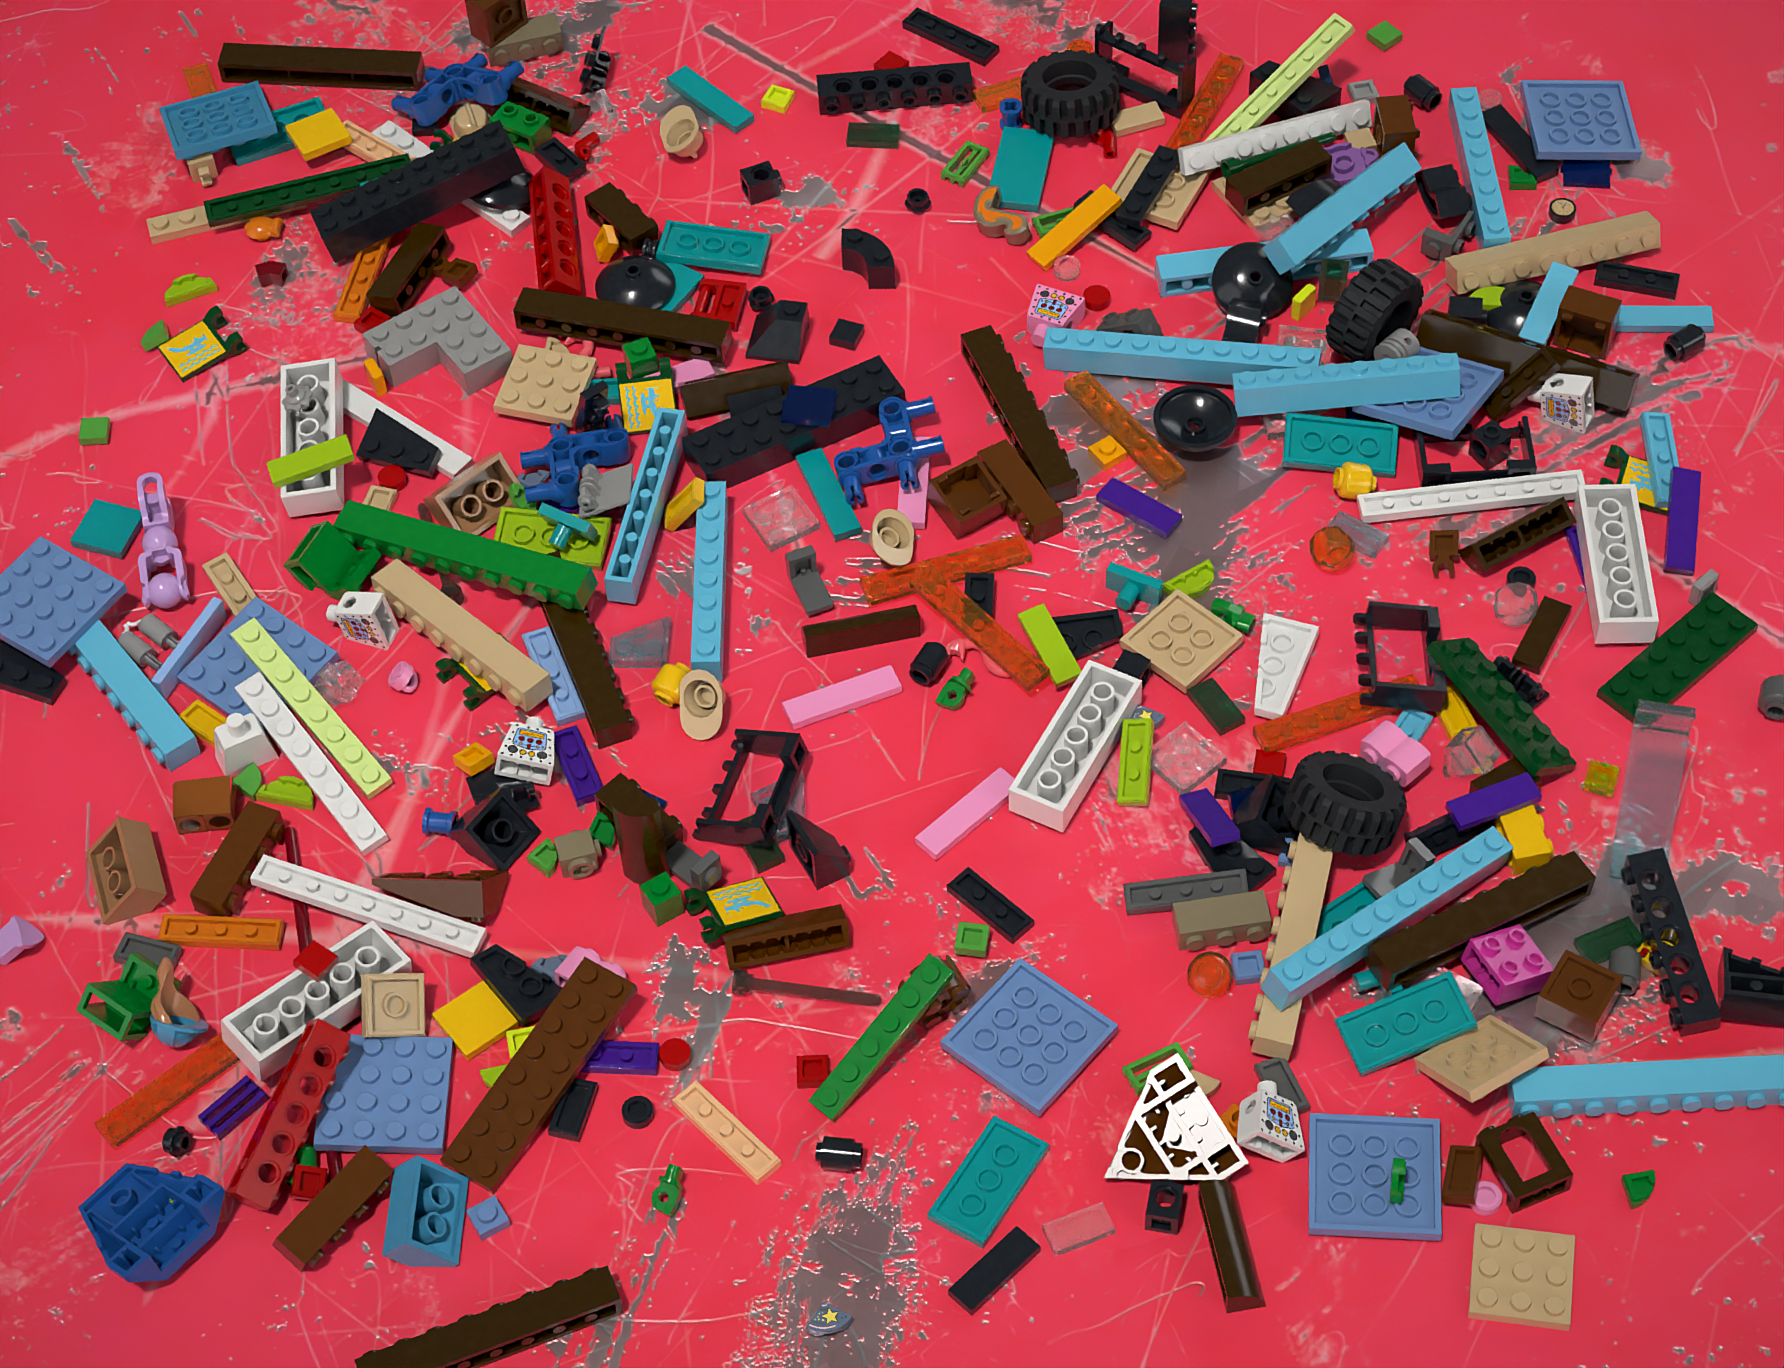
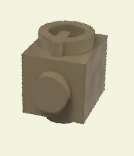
M589 828L581 831H571L568 834L554 837L556 852L564 878H585L592 874L594 870L599 869L597 857L602 856L598 839L592 840Z

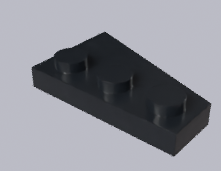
M376 408L356 452V457L360 461L382 466L395 465L401 467L404 471L432 477L442 455L441 450L437 446Z
M1118 609L1052 617L1075 660L1120 641L1123 636ZM1037 655L1040 676H1042L1047 671Z
M0 639V689L53 706L67 685L65 677L52 667L49 668Z
M1196 826L1189 831L1191 843L1205 866H1208L1212 873L1245 868L1249 892L1258 891L1276 876V868L1241 839L1211 847Z
M497 944L470 958V966L484 980L522 1027L542 1017L562 989V987L552 982V977L543 972L541 974L527 967L524 960Z

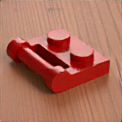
M708 278L702 279L698 286L699 296L694 312H691L690 315L729 321L731 329H736L747 292L746 283ZM714 292L716 295L710 313H705L709 296Z

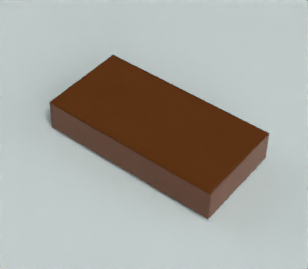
M1450 1145L1441 1194L1442 1203L1476 1204L1484 1157L1480 1147Z

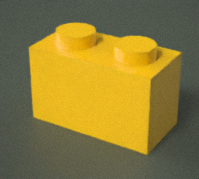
M1533 804L1495 819L1494 827L1514 847L1507 859L1512 876L1520 875L1533 866L1540 867L1550 861V857L1554 855L1553 844L1550 838L1546 839L1543 832V817L1541 814L1536 813Z

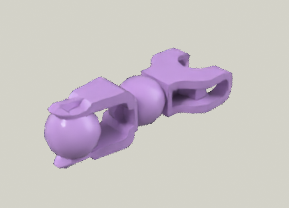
M148 472L137 479L138 502L145 531L142 540L144 553L138 557L140 582L142 584V603L146 608L151 604L159 608H171L176 606L182 598L188 601L190 597L187 587V569L182 553L177 548L178 539L174 533L173 508L170 499L166 495L163 479L159 473ZM151 482L156 483V493L148 494L144 491L147 484ZM171 564L173 568H176L177 577L171 573H160L151 579V573L156 571L158 566Z

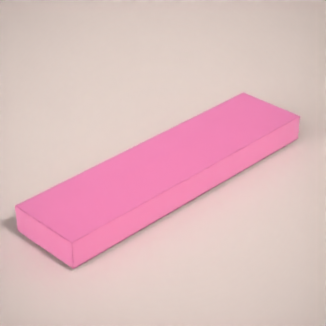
M914 436V440L916 439L917 441L931 438ZM930 456L922 458V461L918 463L915 469L919 481L917 488H912L911 481L908 482L910 488L908 491L903 490L899 484L897 510L906 515L914 529H925Z
M888 665L782 702V708L792 729L795 730L901 693L902 685L892 666Z
M999 767L915 837V844L937 861L1009 801L1008 790L1015 778Z

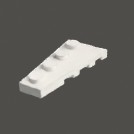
M1263 613L1254 715L1280 722L1284 721L1318 638L1319 626Z

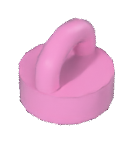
M405 661L399 662L389 675L388 685L397 691L413 692L418 685V677L413 666Z

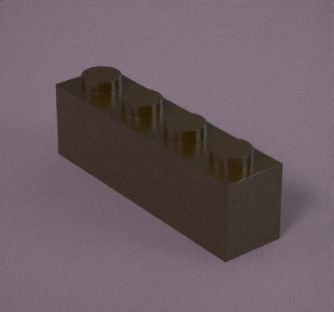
M1313 138L1226 178L1225 198L1243 217L1295 193L1312 182L1330 177L1332 156Z
M416 224L366 293L371 307L391 317H395L409 308L433 274V268L441 263V257L446 256L452 247L444 226Z

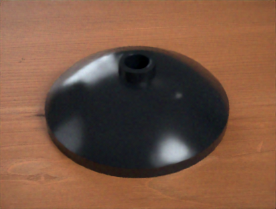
M524 168V172L470 197V199L485 207L500 210H515L530 205L528 181L534 175Z
M1258 242L1240 243L1229 248L1218 259L1213 269L1211 285L1217 303L1227 314L1232 298L1265 303L1264 311L1268 312V319L1277 315L1287 304L1293 288L1292 272L1288 270L1281 275L1278 273L1262 249L1266 244ZM1253 273L1257 274L1259 280L1253 281L1250 275Z
M631 255L613 261L600 272L595 283L596 297L599 300L658 310L664 308L671 301L676 289L675 277L669 266L661 260L644 255Z
M1519 280L1499 285L1498 287L1505 288L1500 296L1502 306L1488 311L1487 326L1518 336L1542 284L1530 280ZM1554 326V328H1553V330H1552L1551 335H1550L1549 338H1551L1552 336H1554L1555 326Z
M1185 385L1170 390L1159 399L1154 408L1153 423L1158 435L1169 445L1185 451H1207L1219 447L1231 438L1237 426V411L1231 399L1223 392L1205 385Z

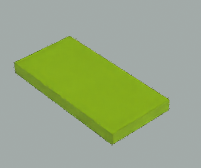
M501 507L493 540L543 554L559 550L562 559L590 566L592 570L602 571L612 527V519L610 517L589 516L583 518L582 520L591 523L598 531L594 542L572 533L564 550H560L548 543L556 526L544 521L537 513L538 510ZM571 514L579 518V514Z

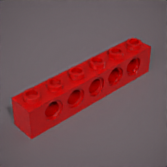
M543 166L528 181L538 288L579 296L581 285L569 178Z
M319 1018L307 1022L225 1192L226 1195L258 1211L268 1210L269 1207H273L281 1194L279 1186L283 1178L288 1177L294 1168L295 1160H293L297 1149L302 1148L308 1138L309 1132L307 1128L311 1120H314L322 1109L323 1103L320 1101L323 1094L335 1082L336 1074L334 1071L338 1063H341L346 1058L350 1050V1046L347 1044L351 1035ZM317 1050L324 1057L322 1066L317 1065L314 1060V1054ZM303 1078L310 1084V1091L307 1095L300 1088ZM289 1107L293 1108L296 1112V1120L293 1124L286 1117ZM275 1136L279 1137L283 1144L282 1150L279 1153L272 1146ZM262 1165L267 1168L269 1173L268 1179L265 1182L261 1181L258 1176L259 1168Z

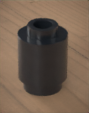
M1421 74L1410 76L1404 83V95L1407 94L1408 98L1422 109L1431 111L1441 102L1442 93H1440L1439 88Z
M1688 324L1668 336L1667 341L1663 343V349L1671 360H1683L1705 346L1706 335L1701 327Z
M926 642L910 664V677L921 685H928L930 682L935 681L949 661L946 648L938 642Z
M824 1136L823 1143L817 1142L815 1161L821 1162V1169L853 1171V1168L861 1169L863 1143L856 1142L855 1139L828 1136Z

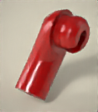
M1099 128L1098 132L1091 135L1096 144L1103 147V156L1106 159H1113L1116 157V136L1107 129L1102 131Z
M593 131L574 145V154L584 163L591 158V148L600 143L598 134Z

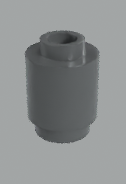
M1629 946L1618 947L1610 953L1608 969L1624 976L1619 995L1633 994L1640 982L1642 956Z

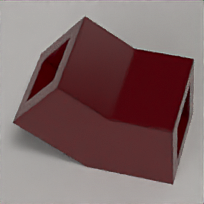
M267 261L255 265L262 288L270 285L283 287L289 276L286 263Z

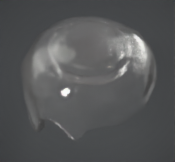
M1284 213L1280 216L1270 214L1268 222L1256 221L1252 227V232L1259 242L1272 241L1295 222L1290 213Z
M1519 582L1501 587L1495 592V604L1493 605L1495 617L1505 626L1519 627L1528 624L1538 611L1536 591L1529 584Z

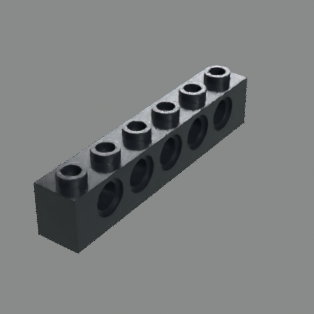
M970 62L816 75L820 115L973 102Z
M1659 848L1627 855L1624 868H1621L1622 881L1625 886L1630 887L1632 893L1630 903L1634 914L1639 913L1642 922L1640 924L1641 937L1644 942L1648 941L1651 966L1653 970H1658L1661 978L1659 980L1660 993L1663 999H1668L1671 1009L1668 1010L1671 1025L1678 1028L1680 1037L1718 1029L1722 1016L1664 849ZM1651 883L1656 889L1649 890L1643 884ZM1661 911L1666 917H1656L1652 912ZM1662 939H1671L1676 945L1668 946L1662 942ZM1680 967L1686 973L1677 974L1673 972L1671 968ZM1689 995L1693 997L1696 1002L1687 1003L1681 998V996Z

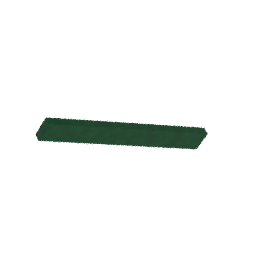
M409 153L203 201L209 226L211 228L338 198L346 192L359 188L360 183L380 178L393 169H398L411 163Z

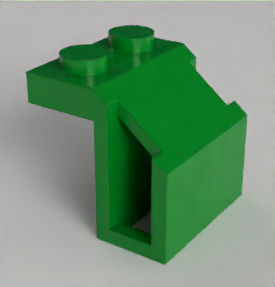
M324 521L310 527L283 566L306 589L313 591L317 587L324 590L331 598L339 600L348 591H361L363 587L362 582L377 568L376 562L382 554L375 547L357 551L329 521Z
M138 952L130 953L119 980L88 983L76 1011L119 1041L144 1039L149 1034L145 1029L151 1024V1021H149L152 1013L151 1002L159 990L157 980L159 966ZM174 977V986L177 991H180L183 982ZM92 994L104 1001L88 1004Z

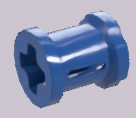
M1007 98L1001 101L1000 113L1002 118L999 125L1002 130L1004 126L1022 128L1023 121L1020 117L1022 103L1018 99Z
M427 807L422 818L423 834L438 832L445 833L448 837L453 838L448 832L459 821L458 812H436L433 808Z

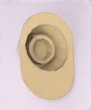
M465 103V105L457 107L449 116L454 137L460 138L463 135L483 128L486 124L490 123L489 119L491 116L487 108L480 104Z
M686 105L677 106L671 109L661 121L660 135L665 150L680 157L692 156L697 158V150L702 145L704 137L691 107Z
M884 509L875 516L869 534L870 545L885 562L895 566L906 565L910 562L913 554L914 528L911 521L900 511Z
M701 669L692 670L680 682V721L685 733L691 738L706 740L713 737L721 727L726 693L723 685L714 675Z

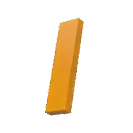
M1102 184L1026 251L1027 256L1046 272L1123 204L1122 198L1108 186Z

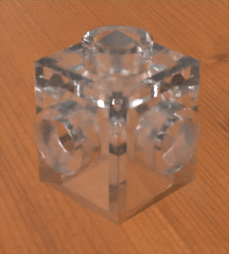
M344 660L332 665L330 663L325 665L318 672L317 676L319 679L313 687L328 704L335 706L344 702L346 704L350 703L358 695V689L366 680Z

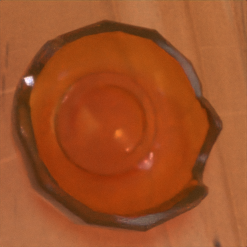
M1328 526L1314 533L1309 541V551L1313 560L1320 568L1328 572H1336L1344 569L1351 563L1355 556V544L1351 536L1347 535L1341 527Z
M1209 951L1198 954L1190 962L1187 970V983L1198 996L1207 999L1221 997L1232 987L1234 978L1233 967L1222 954Z

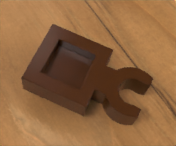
M442 256L440 266L433 268L434 272L432 275L438 278L441 277L444 283L463 288L479 271L475 263L459 258L449 262L447 257Z
M1430 530L1429 558L1430 561H1435L1432 566L1435 579L1439 578V571L1443 568L1449 570L1450 578L1455 576V567L1452 561L1459 560V530Z

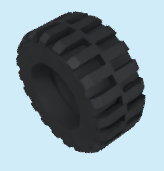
M1065 50V52L1058 53V51L1052 52L1049 56L1039 57L1037 62L1033 61L1022 75L1020 83L1023 117L1032 128H1035L1041 134L1047 133L1049 137L1055 138L1059 136L1062 139H1069V137L1083 138L1087 134L1091 136L1096 134L1099 128L1102 131L1106 129L1120 112L1119 74L1115 66L1107 58H1101L1097 53L1092 52L1090 54L1085 50H1079L1078 52L1072 50Z
M1377 259L1370 262L1368 266H1364L1359 271V274L1350 280V284L1347 288H1344L1341 297L1333 307L1334 310L1328 319L1329 324L1326 326L1327 334L1325 336L1328 345L1351 362L1375 361L1373 354L1378 344L1399 328L1410 331L1411 325L1416 320L1419 314L1418 310L1423 302L1424 290L1420 279L1388 259Z
M1318 751L1304 757L1297 764L1283 800V807L1288 821H1291L1292 827L1296 831H1301L1302 836L1307 840L1311 839L1316 842V845L1332 849V852L1338 854L1343 852L1347 853L1348 856L1356 857L1358 854H1361L1363 857L1372 854L1376 855L1392 844L1406 811L1407 800L1399 782L1394 781L1390 773L1382 771L1381 767L1375 763L1371 764L1366 762L1364 758L1359 756L1356 758L1345 752L1339 754L1335 753V751H1326L1324 753Z

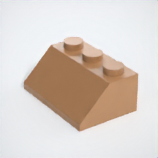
M501 452L488 454L423 500L441 526L479 535L498 522L501 507L516 508L509 496V486L512 483L521 484Z
M117 817L86 852L102 922L106 925L150 913L167 895L149 824Z

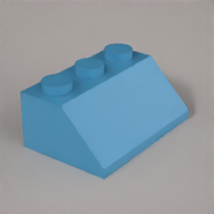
M418 1155L395 1167L382 1256L412 1267H456L459 1263L469 1179Z

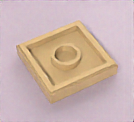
M424 973L361 974L362 1037L425 1036Z

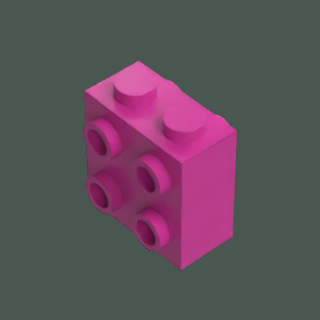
M1520 924L1470 939L1461 957V961L1495 1006L1540 992L1554 970L1550 961L1542 954Z

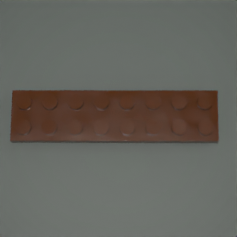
M584 957L440 1158L442 1165L467 1177L471 1182L494 1194L638 990L636 984Z

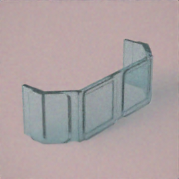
M1638 699L1614 833L1609 877L1622 880L1621 868H1624L1627 855L1663 848L1667 860L1669 859L1688 739L1692 722L1696 718L1695 708Z

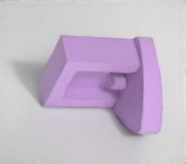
M14 915L0 929V964L7 965L24 949L33 948L45 938L44 935L31 923Z

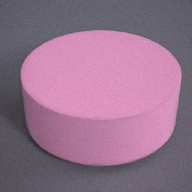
M1480 1181L1476 1204L1469 1206L1477 1214L1484 1216L1492 1215L1501 1206L1502 1192L1494 1183Z

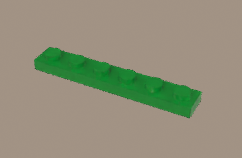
M929 953L808 1101L835 1123L956 974Z

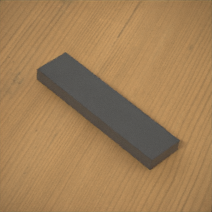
M1245 868L1123 884L1127 916L1172 910V903L1249 892Z

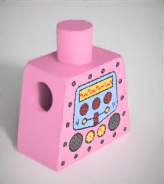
M1037 283L1027 313V332L1032 335V343L1043 347L1047 327L1075 329L1085 317V298Z

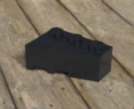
M1195 0L1160 1L1158 55L1161 52L1168 53V59L1178 64L1182 60L1188 62L1190 57H1195L1197 42L1194 41L1198 25L1196 23L1198 3H1195Z
M1268 60L1251 71L1249 96L1281 65ZM1309 76L1273 114L1281 120H1287L1340 106L1342 88Z
M1723 946L1718 967V1007L1722 1016L1721 1019L1784 1026V967H1781V970L1762 965L1761 959L1752 957L1751 960L1736 956L1732 954V949Z

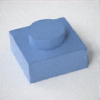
M495 1195L466 1210L467 1216L481 1241L511 1226L506 1213Z

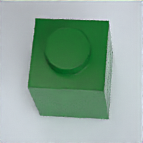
M648 337L622 345L624 362H626L627 372L631 379L642 378L659 372L657 355Z
M666 871L639 885L642 905L657 927L684 913L681 892Z

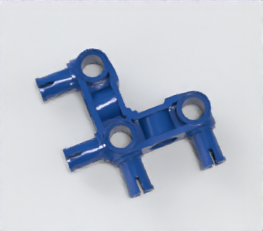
M475 53L465 63L451 64L444 69L433 66L429 67L424 75L428 83L411 98L397 95L396 98L392 99L391 106L394 111L407 113L409 117L416 119L419 126H429L447 112L446 110L456 101L461 99H472L478 103L492 106L503 103L508 98L507 91L510 89L511 83L524 73V68L520 62L512 60L501 71L484 69L488 65L486 57L481 53Z
M932 396L912 402L901 400L898 397L886 398L879 405V418L885 435L884 440L872 446L856 447L843 451L835 456L834 466L838 481L845 489L846 502L848 504L856 505L854 496L857 497L858 504L863 502L864 494L862 493L861 485L898 475L903 490H910L909 481H911L913 489L917 488L919 481L915 469L918 463L922 461V458L946 453L941 435L917 441L916 439L914 440L910 423L913 422L912 419L936 414Z
M614 414L615 421H612L611 415L606 416L604 420L606 429L569 435L567 433L568 428L564 423H559V430H557L555 423L550 427L552 439L547 446H544L543 449L520 452L522 470L531 467L547 466L548 468L550 467L552 478L547 483L524 486L527 504L552 500V502L558 503L563 507L575 506L578 504L577 501L580 496L579 470H582L587 464L610 466L629 461L631 458L629 435L622 426L621 416Z

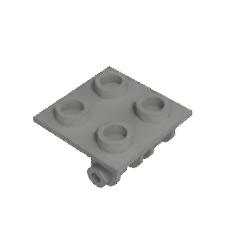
M631 463L600 474L595 465H585L581 470L583 478L580 480V496L577 501L580 506L579 518L595 516L600 512L630 503L634 464Z

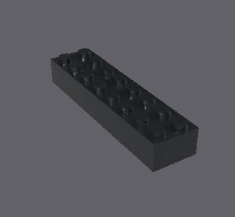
M497 120L486 124L483 128L473 133L463 135L460 139L446 146H441L423 157L416 158L409 164L393 169L378 179L368 181L363 186L351 192H346L328 203L321 204L316 209L311 210L310 213L325 246L336 263L524 172L525 169L501 121Z
M880 355L682 437L684 460L697 478L705 482L726 481L728 489L796 460V455L818 448H825L881 424L879 418L880 403L889 397H898L906 401L905 390Z

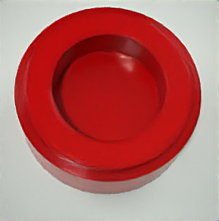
M1092 285L1085 289L1083 297L1085 298V307L1087 309L1102 311L1109 306L1110 292L1106 287Z
M395 465L382 468L377 476L380 487L397 489V491L402 490L407 482L405 471Z
M669 1039L661 1045L659 1050L661 1064L668 1070H682L691 1062L690 1046L683 1039Z

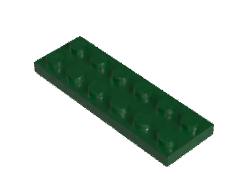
M1711 592L1598 689L1597 697L1643 731L1757 632L1758 624L1717 594Z
M1468 637L1430 643L1426 649L1427 653L1533 778L1572 771L1577 762L1571 757L1569 750L1559 743L1551 733V729L1541 722L1533 712V708L1523 701L1515 691L1514 686L1505 680L1497 670L1496 665L1487 659L1475 641Z

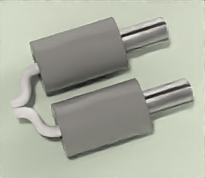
M147 614L141 620L134 623L128 621L123 625L125 631L117 642L141 667L149 665L158 671L163 663L155 658V649L129 631V626H138L140 632L165 650L169 648L174 650L179 643L177 632L154 614Z

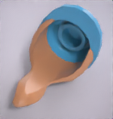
M163 957L157 970L159 990L151 1002L152 1013L149 1021H151L154 1035L164 1045L181 1047L194 1040L199 1033L207 1032L209 1025L199 1017L195 1006L176 990L174 986L173 964L168 957Z

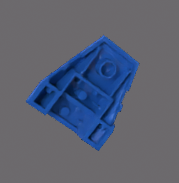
M126 1163L78 1208L105 1259L106 1265L112 1272L127 1282L168 1280L215 1235L225 1190L222 1186L204 1175L196 1174L194 1177L183 1176L180 1171L172 1170L168 1174L159 1172L154 1167Z

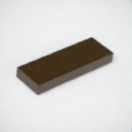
M1543 346L1501 382L1482 406L1495 422L1500 421L1558 371L1561 366Z
M1544 596L1512 658V663L1517 667L1539 675L1571 612L1572 606Z

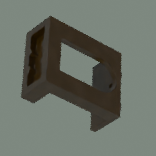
M1535 1112L1524 1116L1522 1114L1515 1115L1507 1123L1497 1127H1486L1476 1136L1475 1146L1480 1147L1508 1193L1506 1205L1512 1214L1570 1190L1573 1173ZM1528 1134L1550 1168V1171L1523 1182L1501 1144Z

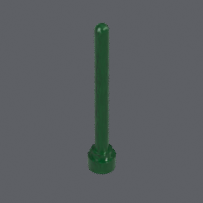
M1329 132L1313 138L1322 146L1334 142L1336 134ZM1313 138L1241 160L1234 157L1223 159L1220 163L1221 172L1226 179L1235 173L1248 169L1257 163L1270 159Z

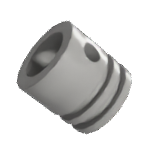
M1399 328L1375 347L1374 359L1382 360L1385 358L1396 359L1417 356L1420 352V344L1411 331Z

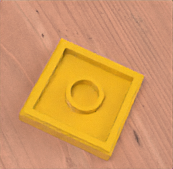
M332 107L285 126L287 135L305 161L353 143L350 133Z
M484 980L432 1013L435 1023L447 1037L453 1039L454 1046L467 1061L504 1038L506 1031L519 1028L516 1018Z

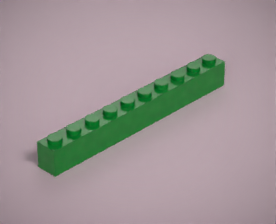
M351 500L346 502L333 524L352 546L363 549L375 547L381 554L387 555L393 560L396 558L412 562L421 568L426 566L436 569L443 574L451 573L458 575L467 581L476 580L492 588L501 587L517 595L526 594L533 596L541 602L550 601L558 603L566 609L575 608L583 611L598 585V581L590 566Z

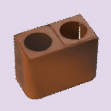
M230 775L183 780L173 783V819L179 834L231 829L237 817V788L233 776L231 795Z

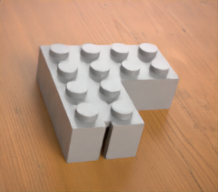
M456 286L362 333L367 356L369 359L373 358L376 361L383 375L394 388L442 364L466 394L470 396L504 378L513 359L511 349Z

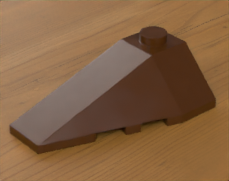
M470 870V873L458 874L453 877L452 871H442L441 873L429 874L428 878H425L424 872L385 873L371 880L374 886L455 917H467L468 922L486 921V916L498 911L509 872L508 870Z

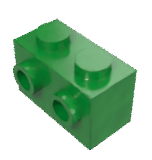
M506 101L489 119L490 123L500 120L513 146L532 155H535L534 149L552 137L549 117Z

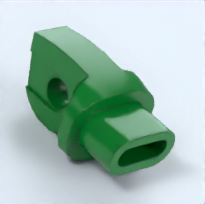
M1215 598L1211 604V612L1236 630L1248 633L1255 622L1256 615L1245 612L1246 608L1241 604L1235 605L1219 598Z
M964 667L958 677L953 676L940 691L935 701L936 704L951 711L959 709L964 704L965 695H969L972 692L970 685L975 680L973 672ZM952 695H957L955 699H950Z
M674 1164L668 1165L665 1176H659L658 1181L660 1184L653 1191L651 1197L653 1207L673 1218L679 1206L683 1192V1185L680 1181L684 1170ZM668 1195L667 1201L662 1202V1197Z

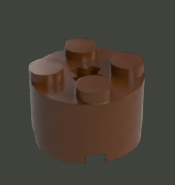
M940 955L935 956L956 975L918 1020L926 1028L936 1026L942 1020L941 1016L950 1011L954 1014L959 1013L969 1004L966 998L970 994L971 987L949 955H946V960H943ZM916 966L909 973L912 975V973L917 969L918 966ZM902 980V981L900 982V984H899V986H898V990H899V989L903 986V984L905 983L904 980Z

